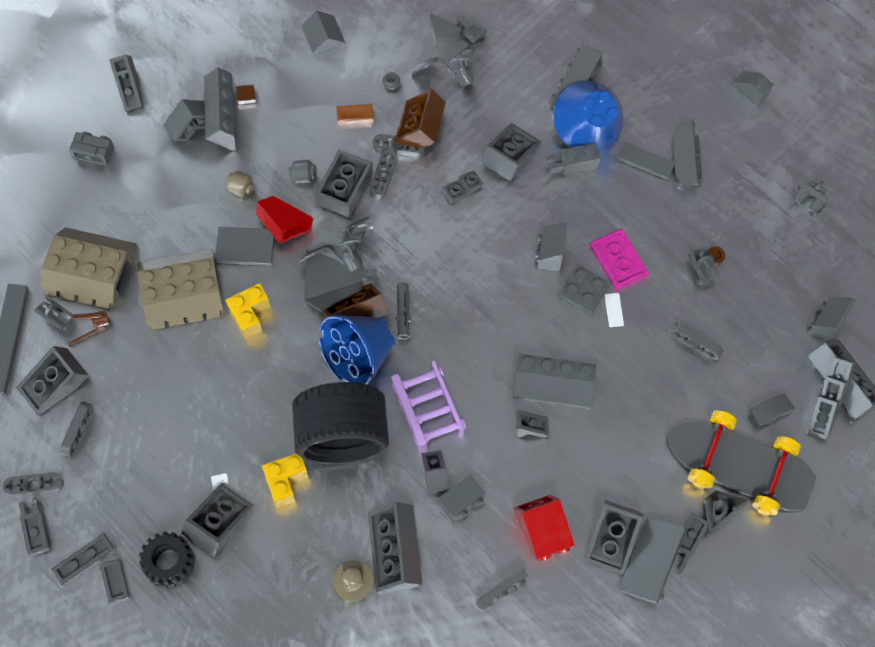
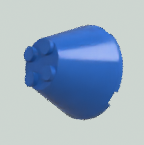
M595 81L574 83L567 87L557 98L553 109L554 127L560 139L570 148L596 143L598 152L602 151L615 142L622 130L624 116L621 103L615 93L601 83Z
M332 315L324 319L319 328L320 331L322 330V338L319 339L323 358L338 380L343 379L345 382L370 384L392 349V346L395 345V338L391 335L386 320L382 317Z

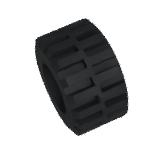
M163 532V535L160 536L157 533L154 535L155 538L153 540L151 538L147 540V545L143 544V552L139 554L141 559L139 564L142 572L154 585H161L162 588H167L170 585L173 588L176 587V583L181 585L184 583V578L188 579L190 577L189 572H193L194 569L192 565L195 563L194 553L181 535L177 536L174 532L171 535L168 532ZM168 550L178 553V560L172 568L161 570L156 567L157 558L161 553Z

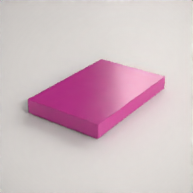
M622 228L589 243V247L616 291L649 276L650 273Z

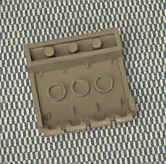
M67 227L63 228L54 235L41 269L40 287L44 288L43 294L57 297L60 292V298L75 301L78 296V302L88 305H94L96 300L97 307L110 309L111 304H116L119 296L116 287L126 260H132L137 244Z
M213 249L138 263L137 275L146 323L151 325L152 330L166 328L165 321H168L169 327L185 324L184 317H187L188 323L204 320V313H206L207 319L221 317L220 311L224 310L217 281Z

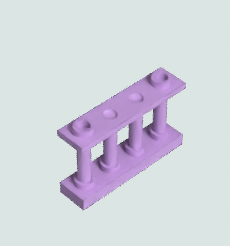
M435 361L431 362L432 371L408 380H401L399 374L391 376V384L419 452L427 450V443L430 439L457 430L459 437H462L466 428L463 418L458 417L444 384L441 366L437 367ZM435 378L439 388L415 397L407 396L406 390H408V387ZM440 395L443 396L446 405L420 415L414 413L413 407L416 404ZM448 412L450 413L453 423L429 432H422L420 428L422 422Z

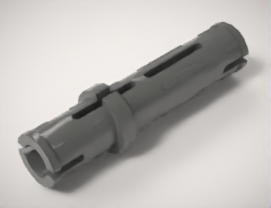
M398 283L396 285L397 317L395 318L398 326L397 338L406 340L410 338L409 323L411 322L408 299L409 285L407 283Z

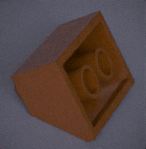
M433 89L407 100L394 142L417 148H424L435 143L446 101Z
M371 283L363 286L359 292L322 312L325 319L332 315L384 318L385 315H388L382 294Z

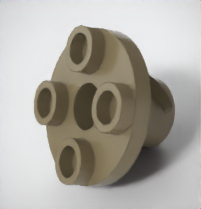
M346 561L335 570L333 575L334 590L346 602H358L365 599L371 593L374 586V577L371 569L361 561Z

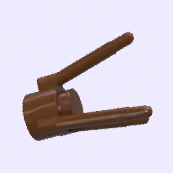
M106 310L95 313L73 314L74 316L71 317V320L92 319L93 327L97 326L98 328L69 342L68 345L72 346L97 332L104 331L105 326L109 325Z

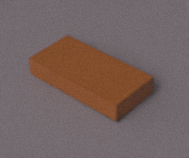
M372 104L336 106L338 125L373 123Z

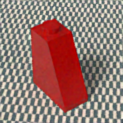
M275 196L257 201L256 215L279 243L311 231L313 218L305 212Z

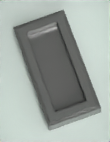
M120 558L100 564L109 604L113 605L131 599Z

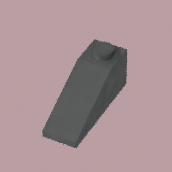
M125 54L109 59L125 112L143 107L132 56Z

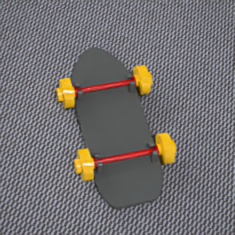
M723 410L713 411L710 418L712 424L690 422L675 426L670 430L667 437L668 445L676 458L690 470L688 480L694 486L702 489L712 488L714 482L750 496L754 498L752 506L763 515H777L779 509L801 511L807 506L816 476L807 464L794 457L799 455L801 449L800 443L788 436L777 437L774 448L730 431L735 428L737 419L731 413Z

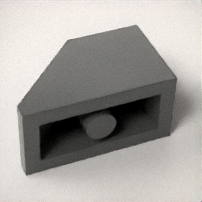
M742 72L731 82L736 89L757 106L769 96L774 85L763 74L756 72Z
M441 450L421 453L428 493H441L448 490L446 467Z

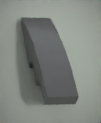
M837 356L833 358L829 376L826 377L822 393L817 399L808 431L809 434L826 440L829 438L843 402L855 362Z

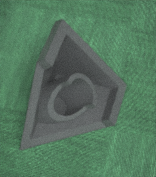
M715 491L704 498L709 532L712 533L735 517L749 504V500Z

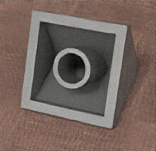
M316 11L301 26L312 55L346 45L334 15Z

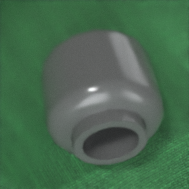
M308 159L295 160L292 163V167H289L288 173L289 177L296 184H307L316 178L317 170L316 165Z

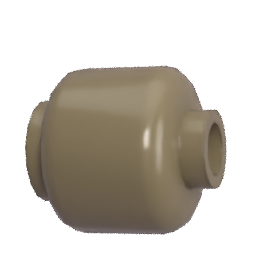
M241 171L230 173L226 179L225 185L228 192L240 198H244L248 194L250 195L254 190L252 177Z

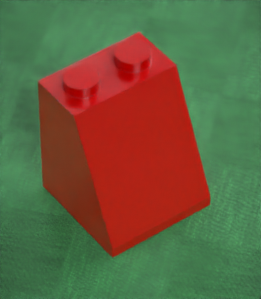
M549 494L513 508L531 554L535 559L540 561L551 558V554L557 552L562 554L570 551V547L575 546L561 501L557 497Z

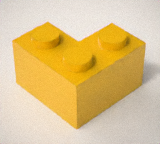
M259 283L225 300L228 310L245 340L262 332L256 315L271 308L269 299Z
M293 454L262 465L276 509L295 503L290 484L308 478L303 459L297 454Z

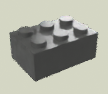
M339 149L315 193L316 204L350 218L373 174L372 162Z

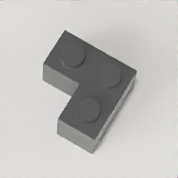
M182 99L177 104V107L164 124V127L174 141H188L196 129H205V101Z

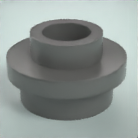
M394 72L387 73L383 77L384 87L391 90L398 88L400 77Z

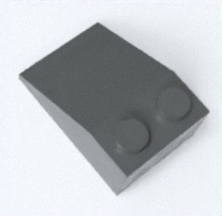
M510 123L487 145L480 162L500 174L503 178L511 181L520 172L541 141L513 123Z
M52 346L16 388L34 412L40 416L75 391L89 375L68 348Z
M221 483L185 520L181 534L214 557L225 546L254 505Z
M605 500L585 561L624 575L644 513Z

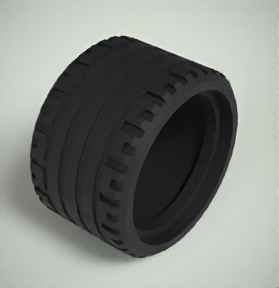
M358 382L327 383L308 388L293 400L295 452L306 461L318 464L360 462L380 455L389 445L385 395L372 385Z

